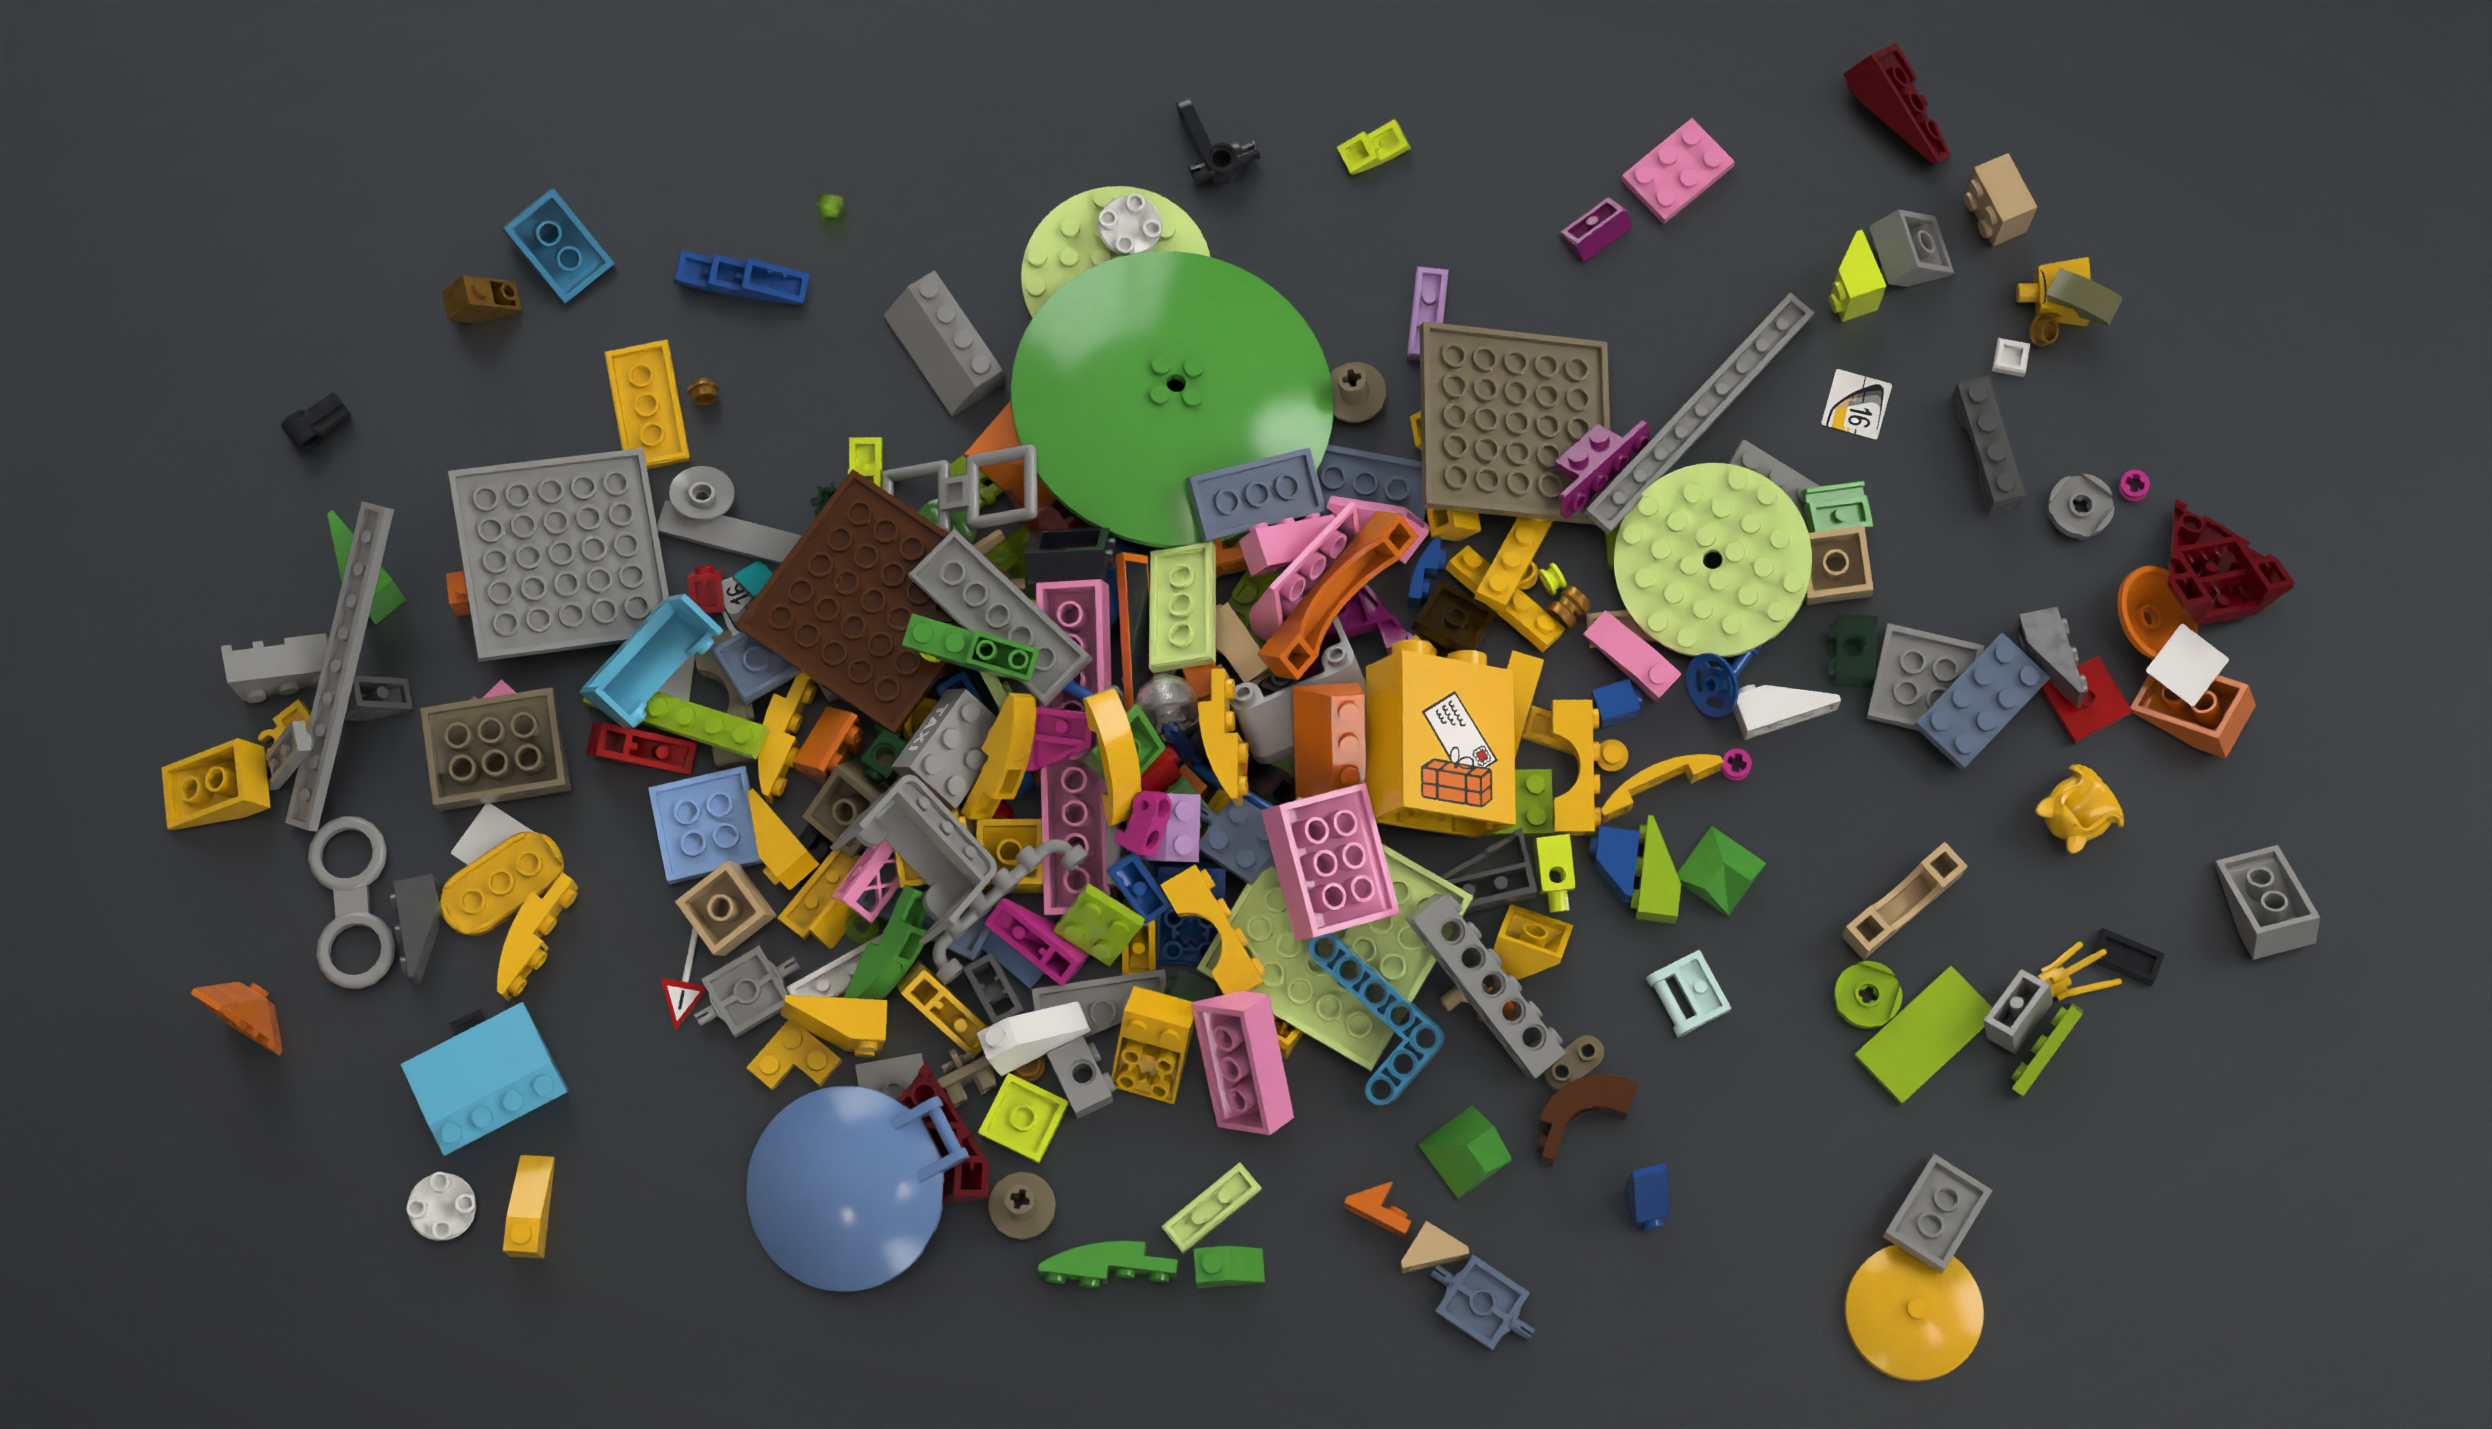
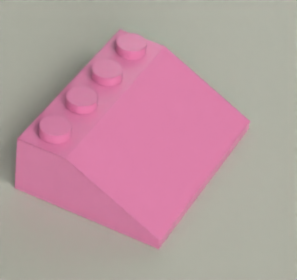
M1351 501L1252 606L1249 612V619L1253 635L1267 642L1359 534L1357 505Z
M1366 783L1261 810L1295 941L1321 936L1400 914Z

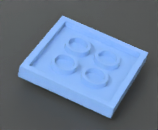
M746 766L648 788L666 879L669 885L708 876L726 861L738 862L742 868L764 863L759 858L748 798V791L751 790Z

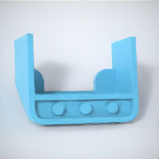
M686 594L669 596L655 608L580 690V693L623 728H635L647 716V713L644 711L647 701L689 656L694 655L696 652L700 655L704 654L714 643L711 637L720 635L724 630Z

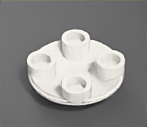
M1133 193L1128 196L1118 197L1105 206L1099 215L1098 229L1102 241L1111 251L1126 256L1150 251L1160 239L1162 220L1158 210L1142 195Z
M436 1172L422 1179L414 1187L409 1196L406 1209L411 1224L422 1236L431 1240L445 1241L458 1237L471 1225L476 1213V1198L469 1184L459 1176Z

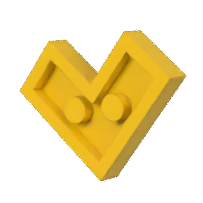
M788 1020L746 1068L769 1089L774 1091L795 1066L821 1087L843 1061L806 1029Z

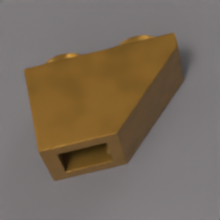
M462 275L442 291L448 321L479 323L519 313L522 310L516 281Z

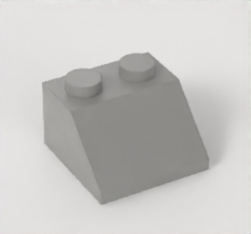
M1898 209L1869 226L1873 237L1872 245L1878 253L1882 265L1881 272L1888 284L1908 287L1954 274L1935 216Z

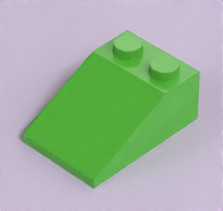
M331 510L327 515L341 582H343L354 534L336 513ZM380 567L369 618L375 625L406 601L395 582L382 567Z

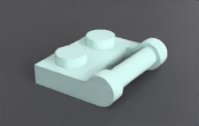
M1700 949L1655 971L1645 978L1650 988H1655L1674 1023L1673 1030L1677 1038L1688 1034L1692 1030L1732 1009ZM1673 976L1695 1015L1689 1019L1685 1018L1665 981Z

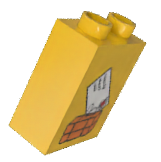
M1422 640L1395 642L1392 644V655L1366 666V786L1376 823L1475 839L1516 825L1513 670L1487 666V655L1480 651H1455L1449 653L1447 658L1433 656L1432 645Z

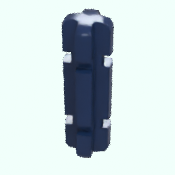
M1171 720L1167 725L1162 726L1161 732L1165 739L1171 743V746L1180 758L1184 760L1187 767L1194 768L1197 763L1202 762L1201 754L1196 750L1185 732L1180 729L1176 721Z

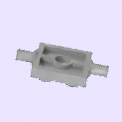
M757 946L701 979L709 993L711 1005L694 1014L700 1026L719 1016L728 1025L733 1036L737 1038L781 1012L784 997L788 995L783 978L800 969L794 957L776 967L766 958L761 947Z

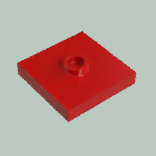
M2099 656L2077 667L2079 675H2085L2088 686V693L2084 694L2080 708H2076L2050 682L2045 683L2040 689L2073 744L2129 716L2133 712Z

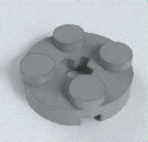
M2090 474L2064 477L2055 485L2049 496L2047 516L2061 533L2080 541L2089 540L2091 537L2103 532L2114 515L2111 490L2105 482ZM2082 500H2085L2087 502L2086 509L2089 511L2087 513L2077 512L2073 501L2080 503Z

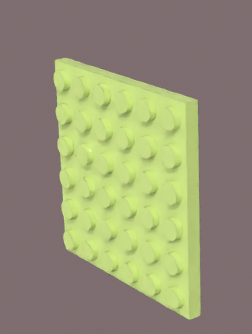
M1382 844L1400 914L1331 932L1330 934L1338 936L1405 997L1413 1002L1437 960L1405 918L1435 893L1445 894L1446 897L1451 895L1460 905L1462 911L1459 914L1463 917L1474 897ZM1270 866L1259 875L1252 886L1247 883L1231 910L1232 916L1227 918L1233 930L1240 927L1248 940L1249 945L1245 946L1244 949L1250 959L1257 956L1266 971V974L1261 976L1265 984L1252 992L1269 994L1273 1015L1372 1072L1395 1032L1312 959L1308 951L1311 938L1295 941L1277 870ZM1446 922L1441 929V934L1445 940H1448L1453 934V926L1450 922ZM1219 932L1197 967V971L1214 981L1216 980L1211 972L1217 965L1222 952V941ZM1326 938L1320 941L1318 952L1322 957L1327 958L1333 953L1334 946L1331 940ZM1354 961L1347 962L1343 967V974L1348 980H1354L1359 974V967ZM1378 983L1370 986L1368 991L1369 998L1375 1003L1380 1002L1385 993L1384 988ZM1399 1006L1394 1011V1020L1399 1025L1408 1011L1404 1006Z

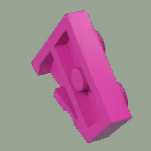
M1036 706L1035 733L1026 771H1037L1095 748L1097 734L1089 730L1086 712Z

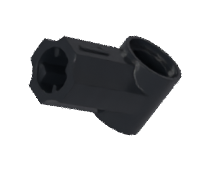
M333 391L308 410H298L290 414L283 421L281 427L301 453H307L320 445L324 439V434L349 418L351 414Z

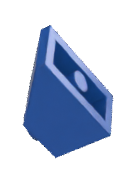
M1600 826L1597 836L1591 835L1589 855L1595 856L1594 867L1622 902L1630 903L1633 895L1640 831Z

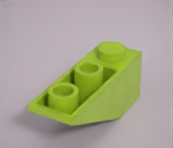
M1648 815L1646 825H1639L1638 844L1643 845L1642 857L1637 856L1635 876L1640 877L1639 889L1633 888L1630 908L1636 909L1635 919L1675 924L1678 918L1681 882L1653 815Z

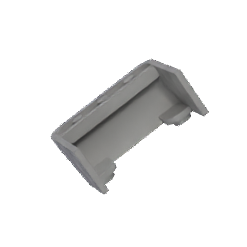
M1338 615L1334 618L1333 623L1341 642L1330 646L1324 651L1321 662L1325 672L1263 697L1260 688L1254 683L1246 682L1235 686V698L1230 699V704L1244 738L1249 742L1250 752L1258 763L1270 764L1294 754L1292 686L1359 682L1365 694L1366 724V682ZM1222 664L1217 665V668H1223Z
M905 775L895 782L858 816L830 846L835 852L853 837H856L859 842L868 847H874L885 839L930 886L924 893L922 902L925 911L935 922L919 940L923 946L959 918L995 876L997 871V865L993 856L919 778L913 775Z

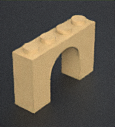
M1228 602L1223 606L1222 604L1216 605V653L1228 659L1244 683L1249 682L1259 685L1273 675V672L1257 655L1261 649ZM1176 670L1155 673L1158 734L1167 745L1169 742L1161 732L1163 725H1167L1169 721L1173 720L1183 730L1193 724L1174 694L1173 679Z

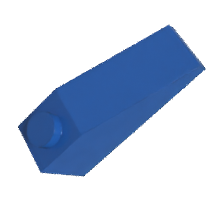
M1666 1163L1632 1171L1624 1191L1634 1228L1643 1226L1644 1231H1650L1663 1227V1221H1667L1670 1216Z

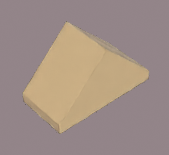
M1426 1221L1401 1261V1273L1468 1259L1469 1249L1462 1242Z

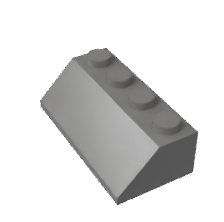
M935 270L909 285L883 315L951 417L1006 384L1003 369Z

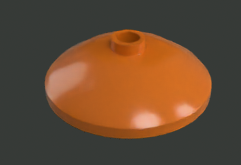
M2143 566L2130 572L2123 580L2118 592L2117 610L2121 627L2128 640L2139 652L2154 660L2181 624L2186 625L2196 634L2198 633V624L2182 609L2167 586L2169 571L2158 566Z

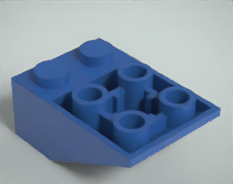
M1199 859V862L1159 861L1158 885L1160 887L1162 883L1196 865L1199 871L1206 868L1216 885L1210 889L1215 899L1219 900L1223 897L1226 903V869L1212 859ZM1173 906L1157 917L1156 965L1198 966L1219 931L1212 923L1196 916L1179 917Z

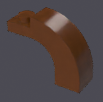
M1599 1074L1579 1078L1561 1088L1546 1104L1537 1126L1550 1130L1549 1133L1542 1131L1536 1149L1542 1152L1539 1162L1553 1166L1566 1127L1573 1119L1582 1114L1599 1112L1625 1120L1638 1082L1619 1076Z

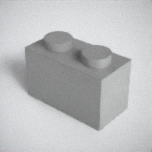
M2021 969L1984 1019L1987 1039L2016 1055L2053 1004L2050 984Z

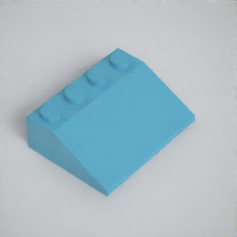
M524 1002L401 1064L427 1124L444 1156L569 1092Z

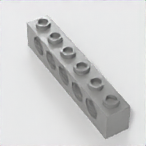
M1435 893L1408 915L1405 920L1524 1075L1536 1079L1566 1054L1560 1046L1563 1040L1552 1027L1547 1028L1540 1020L1543 1014L1532 1001L1529 1000L1527 1002L1520 993L1523 990L1520 983L1511 974L1507 976L1500 967L1502 960L1491 948L1486 949L1479 939L1482 935L1477 927L1470 921L1468 923L1465 922L1459 914L1462 909L1458 902L1451 895L1446 897L1445 894ZM1446 922H1450L1453 926V935L1448 940H1445L1441 934L1442 926ZM1470 948L1474 959L1466 967L1462 962V954L1466 949ZM1487 975H1491L1494 980V986L1491 991L1486 993L1482 988V981ZM1511 1001L1514 1006V1012L1510 1018L1506 1019L1503 1016L1502 1009L1505 1003ZM1530 1027L1534 1032V1039L1529 1045H1525L1523 1033Z

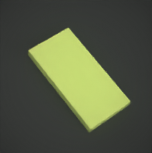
M1210 541L1150 551L1149 669L1152 673L1215 664L1216 546Z

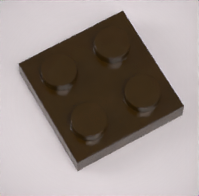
M1440 581L1414 620L1411 629L1454 652L1461 650L1475 651L1494 622L1497 612L1484 603Z

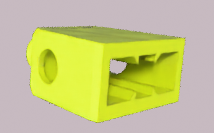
M1570 834L1536 838L1532 842L1538 893L1539 895H1548L1550 913L1569 911L1567 892L1575 889ZM1550 871H1557L1560 874V883H1554L1550 880Z

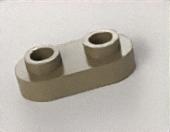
M1584 1035L1563 1049L1566 1054L1544 1071L1546 1084L1552 1090L1559 1091L1570 1082L1586 1077L1602 1063L1604 1057V1047L1600 1040L1590 1035ZM1590 1047L1593 1049L1594 1054L1591 1057H1585L1581 1049ZM1563 1067L1567 1070L1568 1075L1560 1078L1556 1075L1555 1070Z

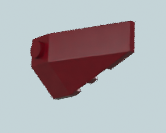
M1897 43L1871 54L1843 73L1847 80L1846 85L1849 91L1857 96L1862 104L1933 165L1951 156L1937 123L1927 117L1925 106L1928 105L1925 95L1917 94L1913 85V81L1917 77Z

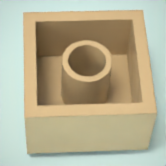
M2009 153L1973 168L1963 198L1968 210L1974 211L1978 219V228L1984 238H1988L1993 247L2026 233L2037 210V205Z
M1865 526L1809 533L1812 551V573L1806 593L1807 605L1872 597L1874 589Z
M732 861L724 862L675 901L712 954L719 956L729 954L777 916L738 862Z

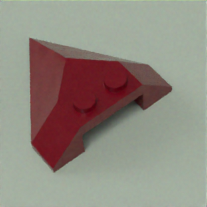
M2176 499L2174 503L2167 586L2182 609L2199 626L2255 615L2294 587V581L2279 559L2269 553L2266 557L2262 556L2248 547L2249 541L2205 515L2201 519L2196 514H2192L2186 510L2187 504Z
M925 1062L913 1082L903 1091L897 1101L911 1110L921 1103L939 1096L943 1103L941 1109L961 1148L965 1147L970 1156L965 1161L944 1172L942 1204H960L988 1198L990 1164L947 1094L940 1086L927 1062ZM927 1115L923 1120L942 1157H945L949 1153L930 1115Z

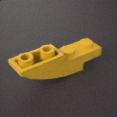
M1225 668L1211 669V701L1198 702L1201 736L1207 757L1221 786L1235 806H1243V796L1248 795L1247 775L1243 776V763H1248V745L1243 743L1238 733H1230V731H1235L1234 711H1230V699L1235 698V681L1230 679Z
M803 673L796 676L786 698L775 693L773 694L763 721V725L769 729V732L758 755V771L762 795L769 804L773 803L776 796L780 797L783 794L787 784L785 776L790 767H795L793 760L800 751V746L796 737L792 736L791 733L796 734L803 720V715L800 714L805 704H810L816 694L817 686H814L815 681Z
M1009 693L1007 699L1003 702L1002 709L993 726L988 731L987 738L981 748L989 758L982 766L981 773L973 789L969 792L967 801L961 810L968 819H992L1002 799L1015 798L1023 780L1033 745L1036 723V697L1033 694Z
M563 872L543 898H540L533 892L530 893L510 927L501 953L497 976V992L508 1002L512 996L517 997L523 991L527 984V976L533 969L537 970L546 960V951L549 948L540 938L543 934L546 936L553 930L557 923V915L563 908L567 909L577 897L576 890L579 887L572 878Z

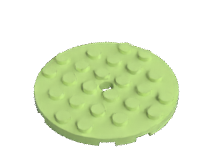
M1125 186L1102 187L1082 192L1053 209L1041 221L1028 242L1021 270L1022 290L1027 311L1033 319L1047 299L1066 282L1097 264L1122 256L1111 251L1104 244L1098 229L1101 211H1103L1108 203L1118 197L1138 193L1151 202L1158 210L1162 220V232L1157 244L1148 252L1179 251L1210 257L1207 243L1195 222L1186 212L1167 198L1156 193Z
M1703 463L1675 470L1655 481L1641 493L1643 497L1624 517L1620 525L1614 549V572L1617 587L1626 609L1635 623L1648 636L1664 647L1687 656L1696 657L1702 653H1714L1728 658L1752 651L1754 648L1776 637L1790 623L1800 609L1810 584L1812 551L1809 533L1803 517L1790 497L1779 486L1763 475L1741 466L1726 463ZM1710 552H1718L1722 557V563L1716 569L1707 568L1703 563L1704 556Z

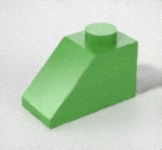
M1239 1246L1194 1248L1197 1289L1265 1283L1262 1248Z

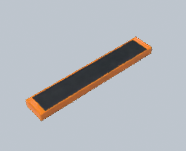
M1122 552L1116 554L1125 713L1135 704L1139 705L1158 734L1155 673H1152L1149 669L1150 588L1148 556Z

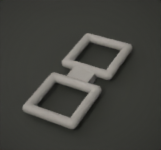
M1031 444L970 455L966 459V475L951 477V466L946 460L886 470L881 474V488L893 496L894 482L938 474V523L935 524L948 533L951 531V513L966 510V524L971 530L1033 520L1038 514L1037 449ZM1024 459V508L980 515L979 467Z

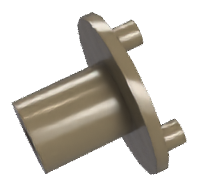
M1350 362L1335 368L1330 373L1333 388V416L1348 423H1361L1373 418L1383 408L1387 398L1386 383L1381 373L1373 366L1362 362Z
M1017 1172L1009 1174L997 1182L990 1193L988 1209L991 1221L998 1231L1009 1238L1025 1240L1037 1237L1049 1227L1055 1216L1056 1201L1054 1192L1046 1180L1033 1173Z

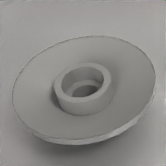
M695 466L680 472L673 479L669 489V498L673 508L680 515L696 521H708L722 516L732 506L735 496L734 485L731 479L719 469L709 466Z

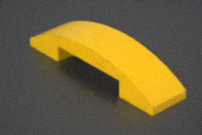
M1110 688L1083 698L1089 730L1097 734L1107 792L1102 793V800L1107 825L1113 826L1131 818L1133 814V799L1141 792V775L1137 750L1128 718L1116 690Z
M1686 755L1659 762L1640 771L1623 783L1606 801L1601 809V824L1630 812L1634 804L1631 796L1684 772L1690 784L1720 771L1724 761L1718 755Z

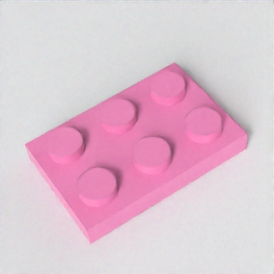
M1691 118L1622 175L1621 181L1665 224L1733 168L1735 161Z

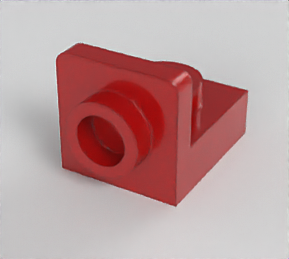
M714 565L696 566L695 571L690 572L687 576L689 598L706 614L725 611L722 586L723 571L722 569L715 570Z

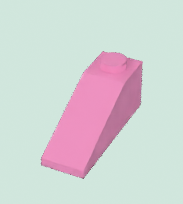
M1606 610L1583 633L1597 649L1654 702L1681 675L1658 651Z

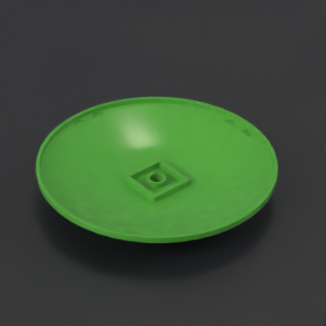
M1152 251L1121 256L1097 264L1066 282L1047 299L1028 325L1017 350L1011 380V410L1015 431L1020 446L1031 444L1036 447L1037 477L1047 490L1070 512L1094 527L1110 528V534L1120 539L1159 548H1173L1204 543L1201 538L1186 478L1310 447L1317 472L1328 446L1333 422V388L1329 368L1314 333L1298 311L1273 287L1242 268L1219 259L1187 252ZM1171 380H1178L1183 383L1184 389L1180 392L1171 391L1167 387V383ZM1246 531L1222 537L1221 539L1224 543L1230 542L1250 532Z

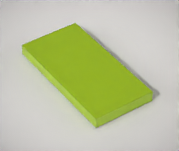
M1950 966L1857 1051L1854 1057L1902 1105L1985 1028L1984 1019L1992 1007Z

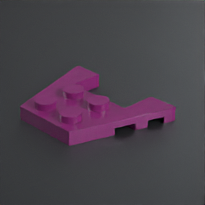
M1367 584L1358 590L1337 614L1347 638L1378 631L1387 656L1392 655L1393 643L1403 640H1415L1410 632L1407 633L1400 626V621L1396 616L1390 614L1383 607L1382 601ZM1333 621L1326 631L1321 645L1340 640ZM1317 658L1299 679L1320 674Z

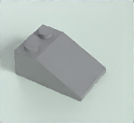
M2278 845L2215 861V867L2239 936L2253 960L2316 943L2320 916Z

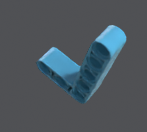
M1328 933L1313 937L1308 945V951L1312 959L1403 1039L1371 1076L1365 1087V1093L1370 1102L1376 1105L1390 1104L1400 1096L1441 1049L1444 1043V1033L1434 1021L1338 936ZM1327 938L1333 943L1334 949L1329 957L1324 958L1318 952V945L1320 941ZM1349 961H1354L1359 967V974L1354 980H1348L1343 974V967ZM1375 983L1380 984L1385 992L1383 999L1378 1003L1371 1001L1368 995L1370 986ZM1399 1006L1406 1007L1410 1013V1019L1405 1025L1397 1024L1393 1017L1395 1009ZM1426 1028L1432 1030L1436 1037L1434 1045L1430 1048L1423 1047L1419 1041V1034ZM1402 1054H1407L1413 1061V1068L1407 1074L1400 1072L1397 1068V1060ZM1379 1080H1385L1390 1085L1391 1092L1386 1099H1381L1375 1094V1085Z

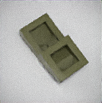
M2059 269L2046 293L2049 302L2077 310L2079 317L2109 326L2123 300L2122 296L2090 279L2063 269Z

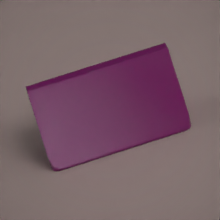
M1608 197L1559 234L1577 257L1585 262L1631 229L1632 223L1627 210Z

